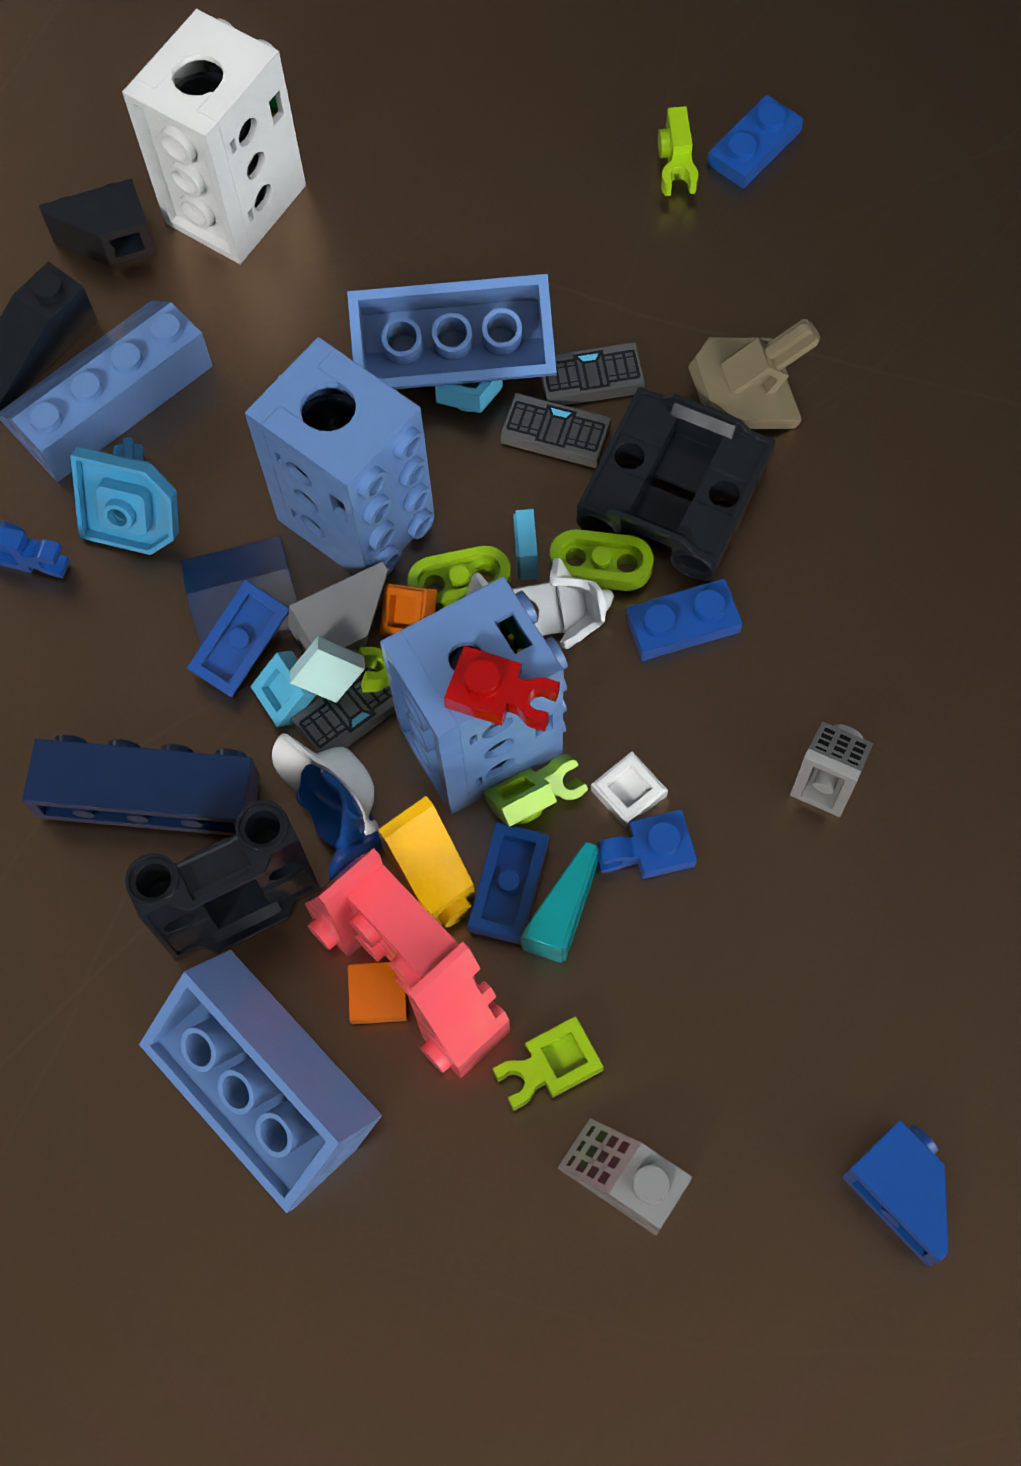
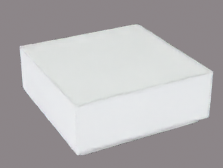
M630 752L591 784V791L625 829L628 828L630 821L640 819L667 797L668 789L633 752Z

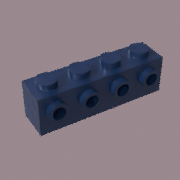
M57 735L54 740L35 739L22 801L40 819L234 836L236 835L235 824L237 816L244 807L257 800L260 774L251 757H247L245 753L233 749H217L214 754L194 753L192 749L178 744H165L161 746L160 750L141 748L134 742L122 739L109 740L107 745L87 743L86 740L73 735Z

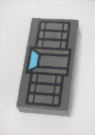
M636 342L556 354L557 374L555 376L541 377L545 400L564 406L635 395L638 387L645 389V381Z
M515 393L501 432V444L597 468L611 428V418Z
M368 667L365 668L337 703L320 697L291 718L293 726L315 753L333 747L347 748L396 713L390 686L378 692H362L361 681L365 671L377 672L376 670Z

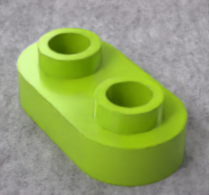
M572 529L559 534L553 540L550 547V568L552 567L553 560L560 558L572 577L595 581L603 589L633 591L644 586L652 574L653 552L644 540L635 536ZM577 557L582 559L584 563L580 566H571L567 561L570 558ZM628 563L633 565L635 570L632 572H622L618 566Z
M477 546L422 558L410 569L408 585L427 588L432 584L442 585L444 588L437 593L435 612L465 597L474 573H488L494 576V579L488 582V584L504 576L510 585L511 566L508 557L498 548L493 546Z

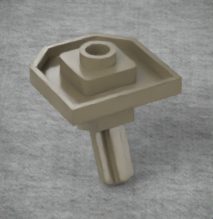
M802 319L773 340L772 338L709 337L688 366L701 404L741 419L750 429H795L802 421L787 381L789 375L786 367L818 345L821 338L818 330L810 320Z

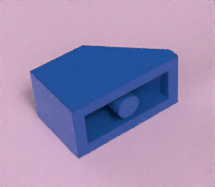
M899 1120L842 1178L929 1267L940 1262L948 1254L945 1164L935 1155L938 1152V1147L922 1129L915 1125H911L908 1128Z

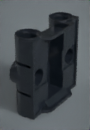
M638 387L577 504V524L582 530L620 534L622 528H626L672 547L671 563L677 570L697 580H710L714 576L734 532L742 525L744 512L774 452L776 440L750 430L739 418L678 394L662 395ZM630 463L636 465L637 468L624 469L620 465ZM654 479H660L693 492L696 495L691 502L651 486ZM726 501L732 506L722 508L713 504V502Z
M259 800L248 804L236 818V835L229 838L226 837L185 857L184 860L178 863H174L169 857L159 853L145 854L132 862L125 878L127 892L139 918L174 960L198 948L220 953L289 919L297 899L320 889L302 845L281 806L266 800Z

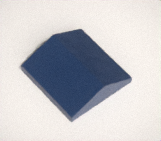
M281 536L181 561L186 596L200 647L244 580H247L288 608L289 605L298 602ZM289 613L273 637L291 633L288 627Z

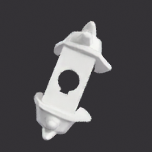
M560 558L553 560L550 582L512 588L515 594L523 591L530 600L536 603L538 607V622L534 624L542 636L565 633L560 641L564 649L571 648L605 622L606 611L611 607L614 597L611 590L601 589L595 581L572 577ZM479 572L473 574L465 596L488 585V582Z

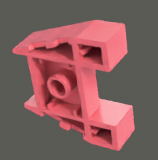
M374 848L366 854L355 858L305 902L313 919L307 927L325 948L331 950L337 945L349 957L362 945L377 962L384 956L390 960L389 965L396 973L394 979L408 995L422 1037L426 1041L420 1049L441 1073H444L450 1067L462 1078L511 1032L510 1020L505 1011L493 1001L496 995L492 988L485 981L480 985L475 982L474 975L481 968L469 947L464 942L460 944L456 942L383 865L380 854Z

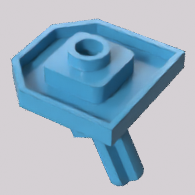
M126 437L123 438V444L114 446L113 455L82 447L74 449L70 458L80 539L148 555L155 553L174 541L179 533L177 490L151 463L145 461L143 445L133 443V438Z

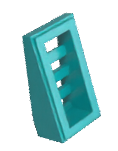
M585 842L523 930L520 938L522 950L562 963L563 960L566 961L598 866L597 845Z

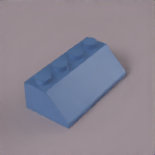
M548 274L347 291L353 361L395 390L555 376L557 374Z
M150 301L0 411V421L58 483L72 472L70 455L76 447L95 451L102 450L213 366L203 334L172 302Z
M231 950L184 971L139 1043V1046L286 1213L300 1204L356 1151L382 1116Z

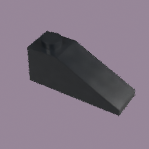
M49 261L13 294L0 316V411L19 398L98 321L84 286Z

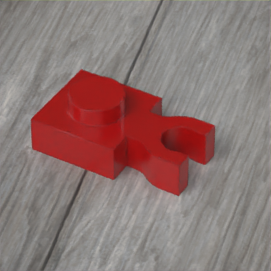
M464 645L445 693L444 705L447 709L501 726L507 712H510L520 717L530 728L545 732L549 722V713L532 708L530 702L537 697H545L556 702L560 692V682L543 677L529 680L521 679L522 663Z

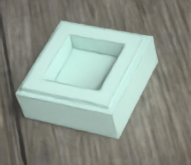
M317 636L290 669V684L337 703L365 670L364 656Z

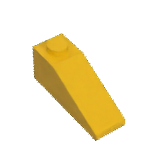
M425 796L379 828L378 832L390 872L440 925L443 924L448 928L461 921L472 910L470 903L475 900L474 884L434 805Z

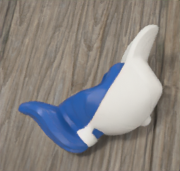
M282 733L276 739L272 749L273 765L280 777L297 792V801L299 805L310 813L319 837L328 845L336 848V852L329 865L328 874L329 880H331L355 858L366 854L373 848L379 852L382 847L378 832L379 826L370 813L374 803L373 781L367 769L349 749L333 747L315 753L293 737Z

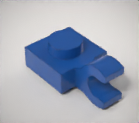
M682 809L630 821L627 828L630 838L612 837L597 842L600 873L612 872L638 864L642 879L692 868L697 863V857Z

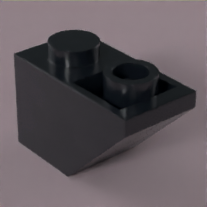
M132 178L39 205L53 242L94 260L113 266L156 253Z

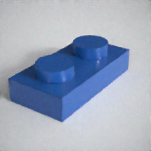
M766 95L708 152L707 165L744 189L801 132L804 118L769 95Z
M725 578L628 606L625 612V617L641 661L740 633L743 624Z
M244 580L187 666V669L228 696L233 697L288 615L289 608L247 580Z
M496 822L467 925L468 932L521 945L520 938L529 922L550 843V835L515 826L509 827L506 824Z

